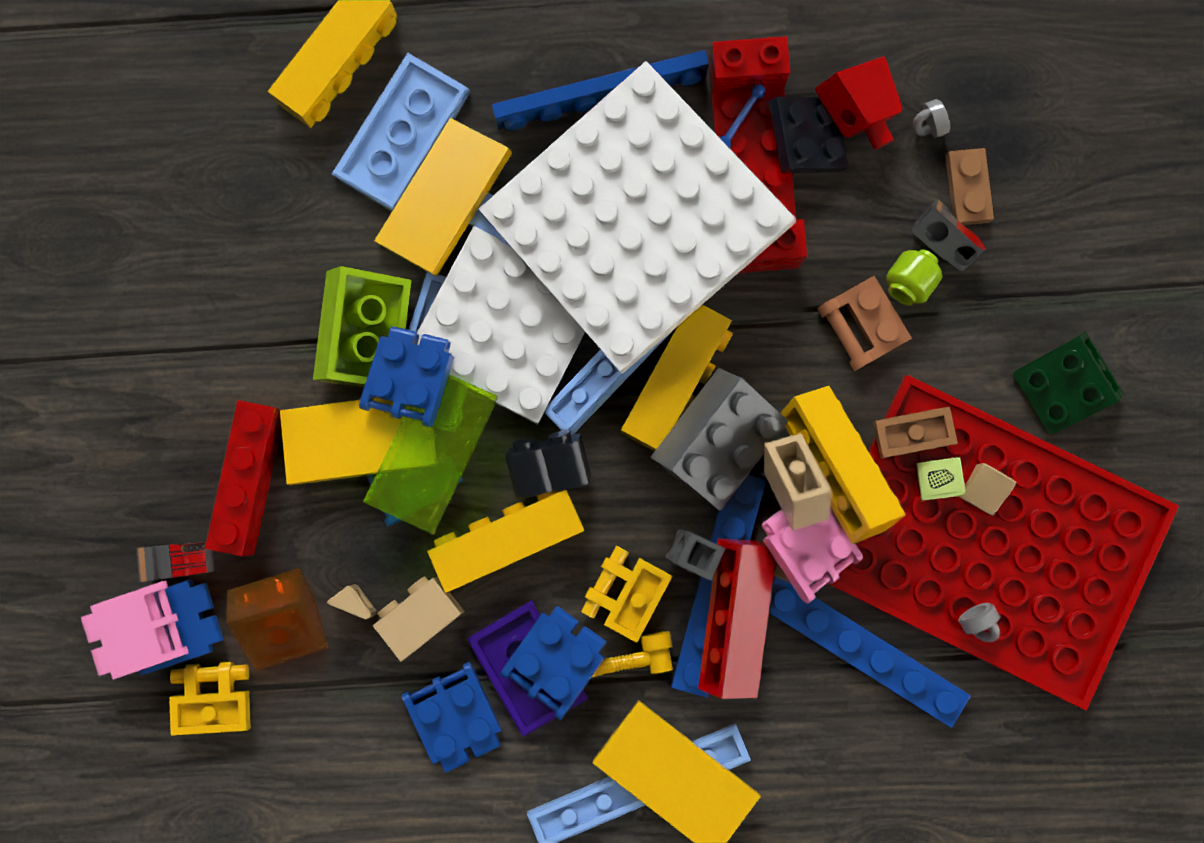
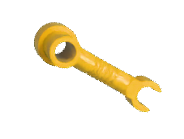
M670 631L640 636L643 652L605 658L592 677L650 666L651 674L673 670L669 650L673 646Z

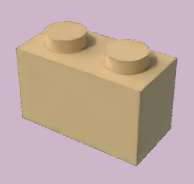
M802 434L765 443L764 473L792 531L829 520L832 491Z
M425 576L407 589L411 596L400 604L393 600L377 613L381 619L373 627L400 662L408 658L465 612L450 592L445 593L438 577H434L429 581Z

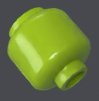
M924 249L904 251L886 276L889 294L904 305L911 306L913 303H925L943 277L941 268L937 264V257Z

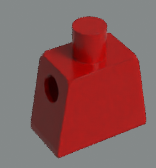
M885 56L836 72L814 88L844 137L851 138L865 132L873 150L882 148L894 141L886 122L901 113L902 105Z

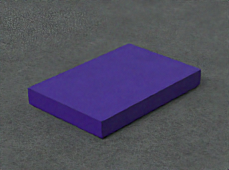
M533 600L467 638L523 737L556 718L554 716L556 714L555 711L537 698L532 700L527 696L528 691L511 678L504 679L500 676L507 662L541 616ZM514 669V672H516L530 684L534 685V682H532L526 676L520 674L518 670ZM543 689L541 690L542 693H544L558 705H562V703L559 702L557 699L552 698L549 695V693H547ZM584 689L570 709L588 699Z

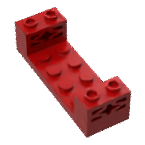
M787 36L715 41L712 43L708 66L714 133L718 137L725 136L749 100L752 87L756 84L764 86L765 95L757 99L730 140V150L796 219L792 173H781L769 108V101L775 97H785V85L790 75ZM804 219L796 220L793 226L739 273L799 269L807 257Z

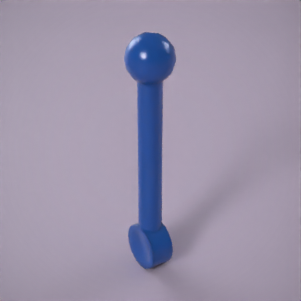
M756 84L752 87L751 96L725 136L719 137L729 149L731 148L730 140L757 99L765 95L763 85Z

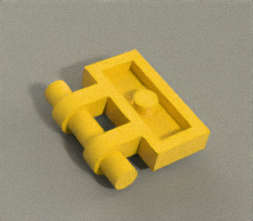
M616 545L610 558L606 557L601 565L604 569L594 588L589 587L585 595L588 599L581 612L594 619L600 606L608 609L610 613L604 625L637 643L667 588L672 575L641 558L638 559L631 571L622 566L629 552ZM618 576L626 580V583L617 600H614L607 596V593Z
M221 662L219 666L214 667L187 664L185 668L172 669L170 673L171 684H184L185 695L169 697L171 735L235 732L251 729L249 691H234L235 680L249 679V666L247 664L235 665L234 662ZM218 681V693L201 694V682Z

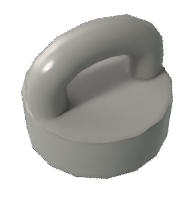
M935 99L923 104V111L919 112L913 120L912 128L915 134L919 136L932 134L934 138L949 133V117L940 100ZM925 120L927 126L922 127V123Z
M982 603L968 609L958 620L966 634H973L981 641L993 642L1000 635V629L996 623L1000 616L991 603Z

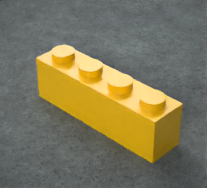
M338 0L268 90L274 101L310 128L316 121L320 122L330 110L331 101L338 93H343L349 87L355 70L360 64L364 65L370 60L376 43L382 36L386 37L393 30L397 14L390 0Z
M701 305L678 325L621 429L623 435L653 451L658 448L674 427L680 415L684 414L696 398L692 393L698 382L706 385L716 366L710 363L716 349L723 353L733 335L732 332L727 330L732 320Z
M830 386L795 396L780 413L788 420L785 428L790 436L802 434L832 491L830 506L851 543L855 544L887 531L906 514Z
M551 491L537 495L538 502L527 507L524 506L523 501L502 510L505 517L491 522L489 517H485L468 525L470 532L458 538L452 532L434 540L436 547L427 552L445 593L584 532V527L568 491Z

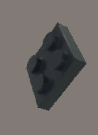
M775 97L769 101L781 173L841 172L849 168L843 134L819 97Z

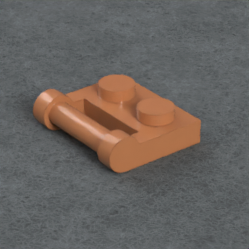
M875 275L817 308L822 318L826 317L850 356L851 361H849V364L854 371L912 339ZM845 305L871 347L865 353L839 311Z

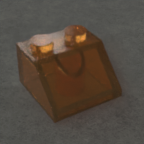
M300 568L227 590V625L256 671L328 649V642L313 591Z

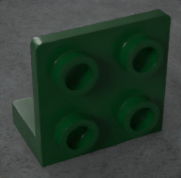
M1086 330L1072 337L1067 343L1020 367L1013 373L1050 435L1119 402L1124 395Z

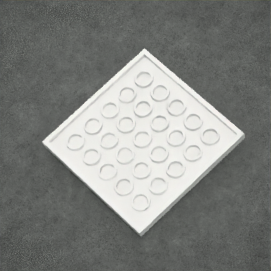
M647 61L479 208L488 221L622 374L796 223L795 217Z

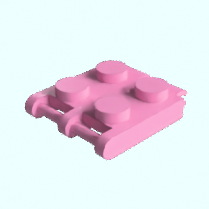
M831 506L829 520L793 531L782 509L762 524L763 529L768 535L763 539V542L805 603H810L815 599L814 593L828 582L833 584L837 581L839 573L851 563L857 564L863 559L862 553L856 544H852ZM841 559H844L843 561H841L838 565H836V566L834 567V565H835L836 563H838Z
M166 581L90 606L92 614L81 617L88 643L99 640L102 643V647L91 650L98 676L111 673L112 679H116L189 654L187 646H182L175 624L179 620L177 613L172 614L165 589L168 588Z

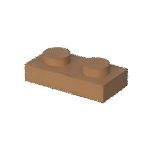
M985 148L949 151L945 158L952 215L962 225L990 223L994 220Z
M950 407L873 422L880 459L958 444Z

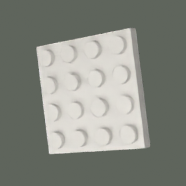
M473 226L417 332L419 334L417 345L420 344L423 334L448 339L451 342L448 353L454 356L448 377L449 380L538 425L585 330L512 247L500 241L499 238Z

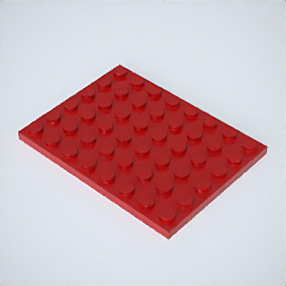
M905 375L884 419L950 407L958 444L880 459L875 436L868 452L878 465L882 476L893 494L897 497L906 515L887 531L855 543L862 553L863 559L857 564L851 563L839 573L837 581L833 584L829 582L827 584L1087 711L1179 505L916 378ZM960 457L964 485L975 466L982 463L989 465L1017 483L996 513L991 516L959 498V496L921 501L916 463ZM841 559L838 563H836V564L834 565V567H835L836 565H838V564H839L841 561H843L844 559ZM982 603L993 604L1000 616V619L996 622L1000 629L998 639L993 642H985L976 638L973 634H966L958 621L960 616L976 605Z

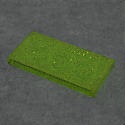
M449 374L434 425L428 427L424 426L420 420L408 417L403 418L363 502L434 535L498 400V396ZM409 406L408 410L423 414L425 413V410L411 406Z

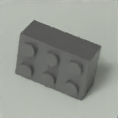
M718 368L650 458L698 498L721 511L764 454L765 443L774 441L788 420L744 379Z

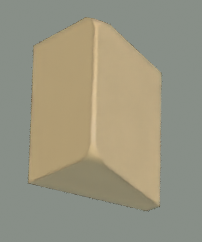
M977 464L965 484L966 494L959 496V498L993 516L1017 482L987 464Z
M355 584L348 585L326 602L333 607L363 619L372 618L377 614V610L360 587Z

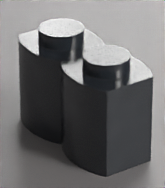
M562 430L548 436L549 440L535 442L534 438L529 437L513 442V447L509 448L505 458L516 498L532 497L551 491L568 490L589 484L592 475L581 434H571L570 430Z

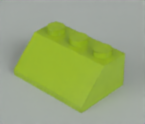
M339 266L326 272L313 374L314 381L365 387L380 336L388 338L392 326L406 329L411 280Z

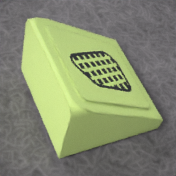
M960 457L916 463L921 501L966 494Z

